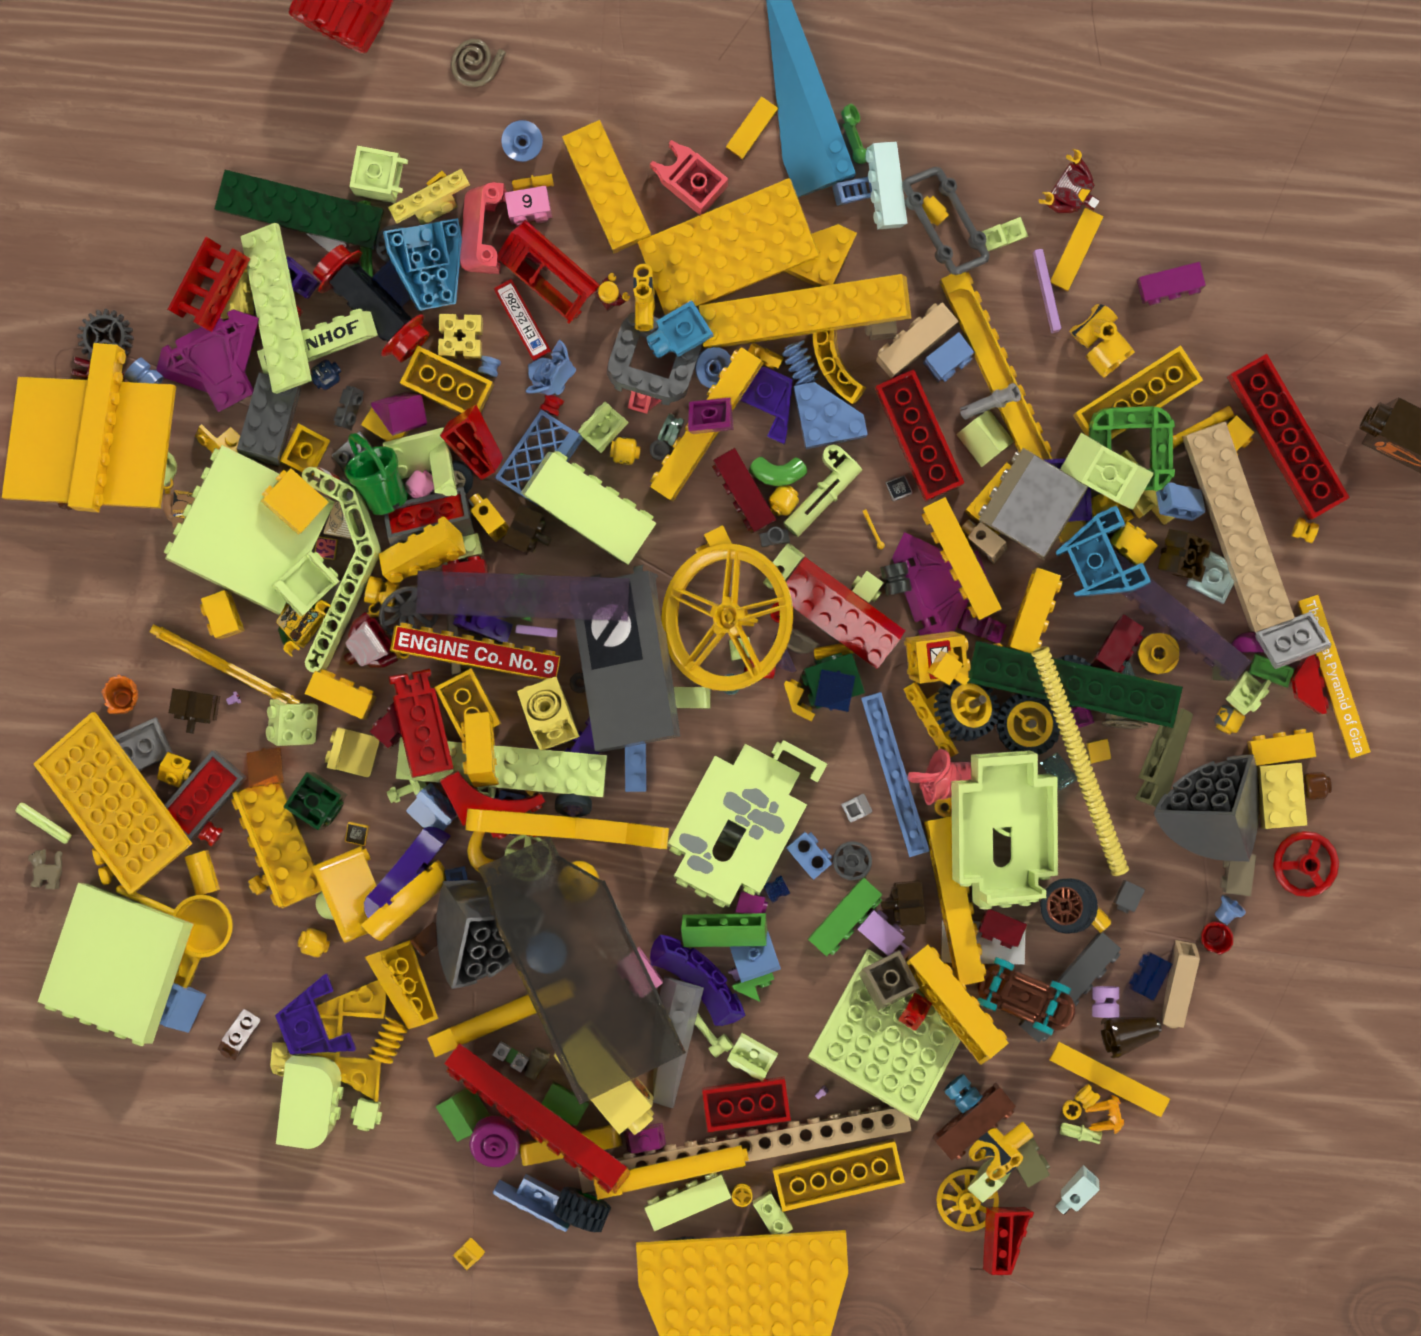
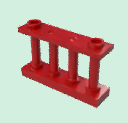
M205 237L167 310L181 318H184L186 313L195 316L194 323L212 332L250 258L233 248L229 254L220 251L221 245ZM215 258L224 261L219 273L210 269ZM205 276L215 280L210 291L200 287ZM195 295L205 298L200 310L191 306Z

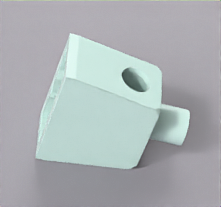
M1083 1165L1062 1188V1200L1056 1205V1208L1064 1215L1071 1208L1076 1212L1079 1211L1100 1190L1099 1179Z

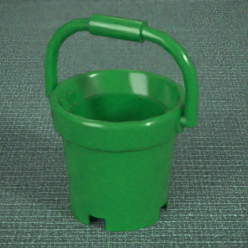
M351 433L348 436V440L355 457L346 465L345 475L350 483L356 486L369 511L372 510L373 514L384 515L395 511L393 506L399 503L401 507L407 500L408 495L398 470L396 453L392 448L386 446L372 448L366 439L357 433ZM355 443L367 450L359 453Z

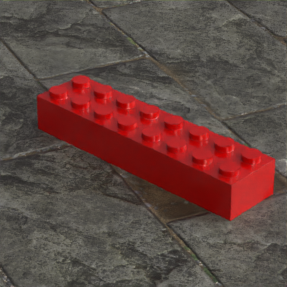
M1268 354L1261 356L1227 376L1228 381L1308 520L1316 518L1349 499L1348 493Z

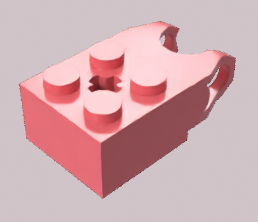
M671 140L668 143L669 148L674 152L677 161L671 166H664L652 161L650 168L658 175L661 183L696 213L702 215L726 190L728 178L698 153H695L689 147ZM701 183L703 184V186H701V187L695 186V184H698V185H700Z

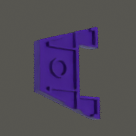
M762 366L740 401L775 416L776 418L767 437L785 445L793 380Z
M328 973L320 977L275 1015L290 1054L356 1050L350 1032L329 1039L314 1001L315 998L334 991Z

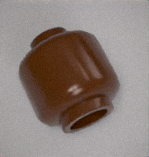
M1324 772L1306 773L1304 775V794L1307 799H1324L1328 796V793H1331V779Z

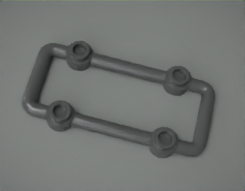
M932 167L903 181L902 187L907 196L905 204L910 210H915L936 248L935 259L939 263L945 264L951 274L959 275L988 262L990 255L985 246L986 235L981 231H977L955 192L957 184L954 179L947 178L941 168ZM937 175L941 182L939 184L940 193L949 197L970 235L968 239L970 247L978 250L981 257L955 267L951 260L953 257L952 248L943 245L922 207V194L914 192L911 187L912 184Z

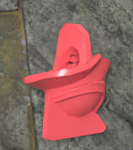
M939 749L932 756L926 773L909 772L907 779L913 783H920V789L922 790L927 805H931L939 799L951 798V781L971 780V762H950L949 753L946 750Z

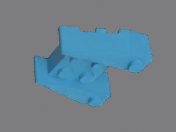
M1117 505L1094 516L1092 520L1056 551L1057 557L1067 552L1069 553L1084 589L1075 592V597L1133 592L1151 584L1143 563L1125 571L1122 570L1107 534L1126 526Z

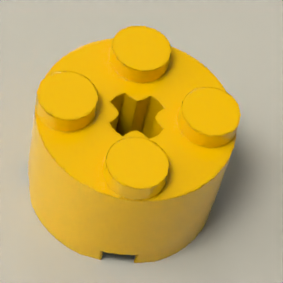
M1117 331L1115 338L1101 341L1085 357L1095 370L1105 378L1118 368L1122 362L1133 355L1135 351Z
M1125 520L1126 526L1117 530L1109 540L1112 548L1120 557L1123 556L1127 559V562L1132 566L1140 563L1144 564L1158 545L1151 539H1146V533L1141 528H1135L1130 522Z

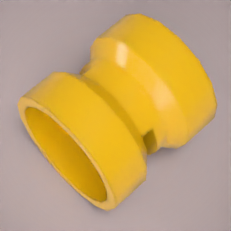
M1299 517L1294 525L1292 537H1301L1305 542L1312 544L1317 535L1319 524L1314 522L1308 523L1306 519Z
M744 1183L734 1186L732 1189V1201L739 1207H745L751 1203L753 1196L750 1186Z

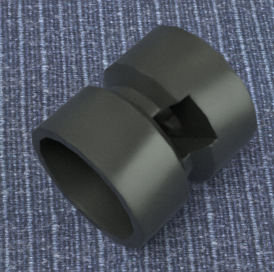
M906 562L880 567L882 578L886 580L884 584L886 596L912 590L910 579L906 578V575L909 573Z

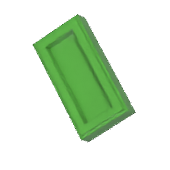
M1254 654L1248 673L1264 680L1269 679L1272 683L1288 688L1295 668L1285 665L1274 669L1268 658Z

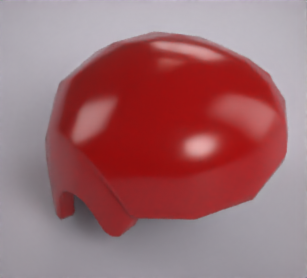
M1214 921L1206 924L1202 929L1201 942L1207 951L1220 955L1229 951L1232 947L1233 934L1226 924Z

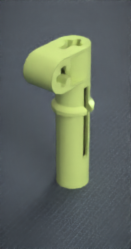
M829 445L822 454L823 463L832 473L823 482H818V487L784 522V525L797 537L833 501L836 502L838 500V495L862 471L859 464L838 445ZM829 452L831 454H833L834 452L837 453V460H839L842 456L845 458V460L837 468H835L833 465L836 463V460L829 459ZM836 481L838 484L821 500V502L808 515H806L805 512Z

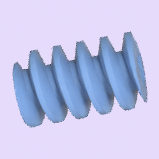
M804 340L785 347L784 349L786 350L782 353L783 357H789L785 363L787 365L793 364L788 369L789 372H796L792 379H799L795 386L812 383L819 379L814 378L818 370L811 371L815 363L807 362L811 355L804 356L808 348L800 347L805 342Z

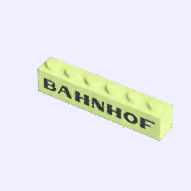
M356 309L349 312L350 315L347 317L338 316L333 318V322L329 324L327 322L315 325L316 329L311 331L310 329L301 330L308 362L378 336L371 312ZM264 349L257 351L263 373L269 375Z

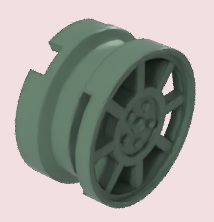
M669 413L659 433L658 440H665L669 445L673 446L685 420L682 418L677 419L673 414Z

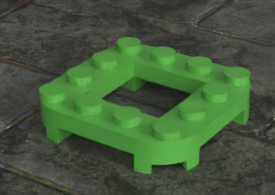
M1154 406L1112 407L1101 409L1092 415L1089 423V437L1110 450L1111 430L1150 428V469L1147 470L1154 474L1145 490H1161L1174 477L1173 427H1175L1174 420L1164 409Z

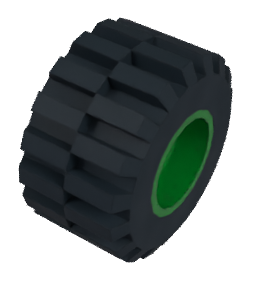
M563 1187L553 1212L561 1220L589 1232H602L611 1206L603 1199L598 1200L597 1196L591 1193H582V1190L573 1187Z

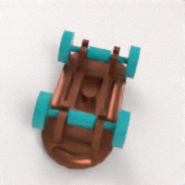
M995 957L993 963L996 965L987 968L986 976H984L985 981L978 982L977 984L980 996L977 1000L981 1006L992 1011H996L998 1008L1033 1023V1028L1052 1036L1053 1031L1066 1028L1074 1019L1076 1011L1073 999L1069 996L1071 988L1052 981L1049 985L1013 970L1014 964L1001 958Z

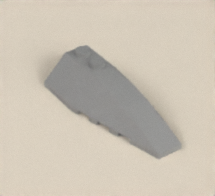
M664 976L654 1016L653 1103L674 1108L704 987Z

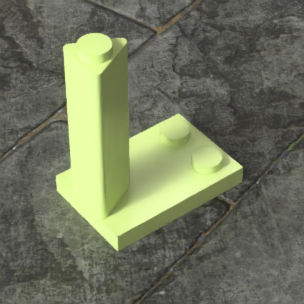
M444 428L383 442V446L392 448L397 455L401 479L410 477L416 470L422 473L424 470L427 472L432 471L435 493L444 494L445 496L457 495L449 445L440 437Z

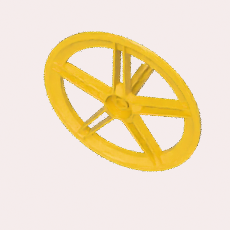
M737 544L714 545L690 557L673 576L663 601L661 622L666 632L669 655L686 677L696 684L712 690L732 691L743 689L755 684L768 675L783 656L790 640L793 625V605L790 591L783 575L774 563L759 551ZM726 560L723 596L720 605L685 590L693 577L703 568L714 562ZM740 560L752 564L768 578L777 598L743 607L738 605ZM732 566H733L732 594H731V597H729L730 583H731V574H732ZM683 594L712 606L711 611L682 598ZM680 602L712 617L714 622L690 656L682 643L679 633L678 613ZM779 602L777 607L748 614L747 610ZM780 610L779 629L775 642L766 657L759 662L742 626L753 627L754 623H758V619H755L756 617ZM716 633V637L711 641V643L707 646L703 653L694 662L696 657L699 655V653L710 640V638L713 636V634ZM728 633L748 671L734 676H719L704 670L700 665L723 636ZM740 635V637H741V639H742V641H743V643H744V645H745V647H746V650H747V652H748V654H749V656H750V658H751V660H752V662H753V664H754L755 667L752 666V664H751V662H750L748 656L746 655V653H745L743 647L741 646V644H740V642H739L737 636Z

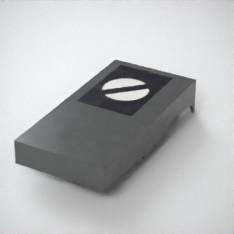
M644 564L634 566V574L601 581V574L591 576V583L569 587L595 751L606 752L681 737L667 637L662 626L656 586L658 575L650 571H643Z

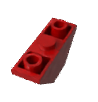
M1313 654L1303 658L1291 677L1293 694L1296 700L1317 714H1327L1326 709L1329 708L1327 697L1323 696L1322 691L1325 687L1322 676H1319L1318 671L1320 660L1318 656Z

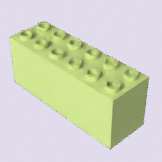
M559 451L554 453L548 452L521 491V494L622 563L629 565L656 525L652 520L654 517L645 510L640 509L638 511L635 509L637 505L629 499H620L618 497L620 493L608 486L604 488L601 485L602 481L594 475L589 474L587 476L584 474L585 469L578 464L568 463L566 461L568 457Z

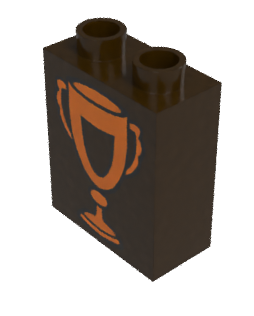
M1399 397L1387 404L1379 402L1375 409L1370 407L1359 426L1360 430L1367 433L1362 444L1421 473V408Z

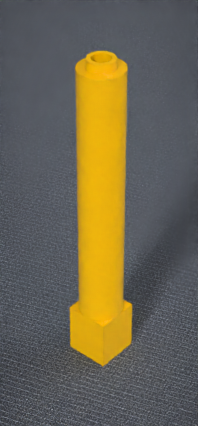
M564 978L453 1027L451 1026L430 1035L427 1039L434 1056L437 1057L454 1050L459 1043L464 1045L574 997L573 993L576 992L572 980L568 981L567 978Z
M742 1145L630 1169V1175L616 1194L612 1191L609 1194L599 1187L598 1181L593 1180L597 1199L599 1200L622 1195L624 1192L746 1166L745 1162L749 1161L747 1149H742Z

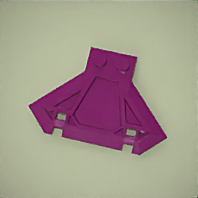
M235 309L227 312L229 319L223 321L220 316L212 332L199 327L175 341L176 348L171 349L169 345L163 347L156 369L166 379L207 392L218 412L253 395L254 391L245 374L259 318ZM233 326L235 331L230 333L228 329ZM182 355L183 359L178 361L177 356Z
M904 532L892 558L894 564L899 562L907 563L909 573L906 575V578L910 579L912 590L905 592L914 621H921L924 629L918 630L919 635L955 631L969 600L968 598L963 599L959 588L962 586L959 580L954 581L949 571L952 569L950 562L945 563L940 553L941 549ZM978 550L973 551V553H974V555H975V557H976L978 563L980 564V566H981V568H982V570H983V572H984V574H985V576H986V578H987V580H988V577H987V574H986V572H985V569H984V566H983V563H982V560H981V557H980V555H979ZM910 558H914L916 565L913 567L910 566L908 560ZM934 616L937 624L931 625L929 617Z

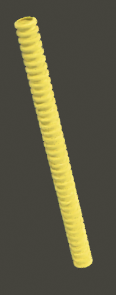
M1046 646L1037 648L1031 655L1035 657L1034 662L1037 663L1036 668L1039 669L1040 680L1043 681V687H1046L1044 691L1048 693L1047 698L1050 699L1051 710L1054 711L1053 715L1057 717L1055 721L1059 723L1057 726L1061 729L1060 734L1063 735L1064 746L1067 747L1066 751L1069 752L1068 757L1071 758V764H1074L1072 768L1076 770L1075 775L1078 776L1077 781L1080 782L1079 787L1082 788L1081 792L1084 794L1083 798L1086 800L1085 803L1088 806V811H1090V817H1093L1092 822L1095 823L1094 828L1097 829L1096 834L1099 835L1100 845L1103 847V852H1106L1104 856L1108 858L1107 863L1110 864L1111 875H1123L1129 870V867L1126 865L1127 861L1124 860L1125 855L1122 854L1123 850L1120 848L1121 844L1118 842L1119 839L1116 836V831H1114V825H1111L1112 820L1109 819L1110 814L1107 813L1108 808L1105 807L1106 803L1103 801L1104 797L1101 795V790H1099L1100 786L1096 784L1097 779L1094 778L1095 773L1092 772L1093 767L1090 766L1089 756L1085 754L1087 750L1083 748L1085 745L1081 742L1082 737L1079 736L1080 731L1077 730L1078 726L1075 725L1076 720L1073 719L1072 709L1068 707L1070 703L1066 701L1067 696L1064 695L1063 684L1060 683V677H1057L1059 673L1055 671L1056 665H1053L1054 660L1051 659L1050 648Z

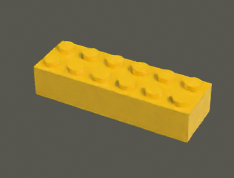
M598 120L562 136L565 147L613 254L637 244L642 239L650 237L651 232L601 121Z
M1180 345L1073 414V417L1084 434L1089 437V423L1095 412L1112 407L1154 406L1161 408L1202 382L1203 379ZM1129 428L1111 430V439Z
M927 945L906 963L920 987V992L928 1001L933 1003L934 1009L979 1064L982 1065L1009 1044L1006 1040L1007 1036L1001 1029H997L994 1026L992 1017L981 1010L978 1000L967 993L964 983L953 976L951 967L939 959L940 955L937 950Z
M894 1139L772 1167L782 1212L905 1183Z

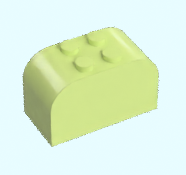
M293 1054L285 1062L276 1144L304 1149L315 1148L334 1129L336 1120H339L341 1115V1107H338L339 1099L341 1100L343 1096V1087H340L341 1072L334 1061L321 1056Z

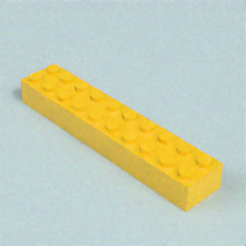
M903 274L699 305V312L714 336L703 342V346L706 348H721L911 319L907 277Z

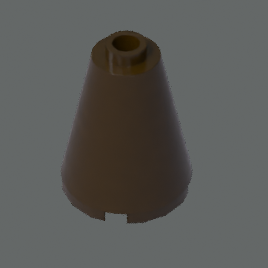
M1154 1017L1103 1018L1101 1024H1104V1030H1101L1103 1044L1107 1053L1111 1052L1113 1054L1111 1058H1119L1158 1038L1162 1030L1160 1022Z

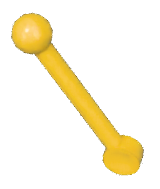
M865 509L862 511L877 541V548L881 550L885 547V544L881 542Z

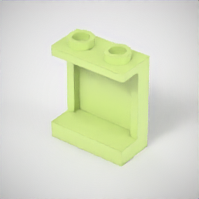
M309 551L272 585L300 617L307 613L318 600L340 582L337 579L338 574L331 567L327 568L322 563L324 559L317 552Z
M784 740L781 743L776 742L771 752L774 754L773 759L778 760L781 752L784 750L814 766L815 768L809 778L815 782L819 781L827 763Z

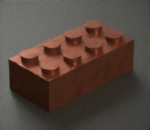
M995 1083L982 1094V1098L965 1113L960 1112L935 1133L933 1138L951 1161L955 1158L958 1160L966 1154L965 1149L973 1145L985 1132L997 1128L998 1121L1002 1118H1009L1015 1112L1013 1109L1016 1106L999 1085Z

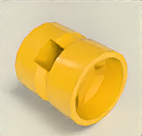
M370 576L364 602L375 605L380 602L382 606L385 599L399 589V582L391 583L388 580L383 582L382 578ZM394 597L387 606H395L396 598Z

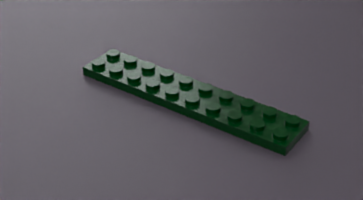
M976 641L968 682L1050 700L1047 698L1048 693L1044 691L1046 687H1043V681L1040 680L1041 675L1038 674L1039 669L1036 668L1035 657L1031 653ZM1051 657L1054 660L1053 665H1056L1055 671L1059 673L1057 677L1061 679L1060 683L1063 684L1062 689L1065 690L1064 695L1067 696L1066 701H1069V705L1174 728L1183 686Z

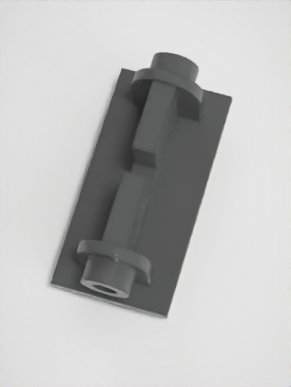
M346 386V389H343L339 403L344 404L345 408H337L333 419L335 426L352 430L356 422L359 406L363 401L364 391L353 386Z

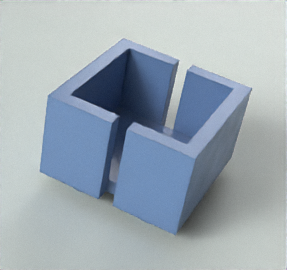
M958 332L927 356L923 364L937 382H940L942 379L946 382L955 375L956 368L963 369L971 362V356L974 351Z

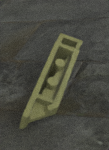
M1180 709V713L1176 715L1174 728L1159 726L1138 777L1145 781L1135 799L1154 808L1157 807L1162 796L1170 792L1193 717V714L1186 709Z

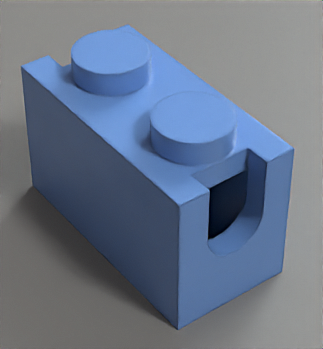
M1168 483L1163 491L1158 490L1156 492L1159 513L1161 515L1193 521L1205 513L1202 490Z

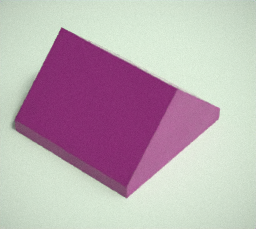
M403 392L371 402V407L392 436L427 424L422 394Z
M731 398L689 402L688 431L690 433L700 434L734 430Z

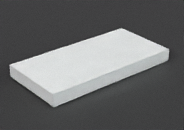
M942 920L941 961L943 963H952ZM973 921V923H976L977 929L981 921ZM978 931L976 940L977 943H980L982 949L981 963L994 964L995 957H998L1012 964H1025V931L1018 948L1013 946L1012 949L1000 945L1001 941L993 938L992 941L980 937L982 933Z

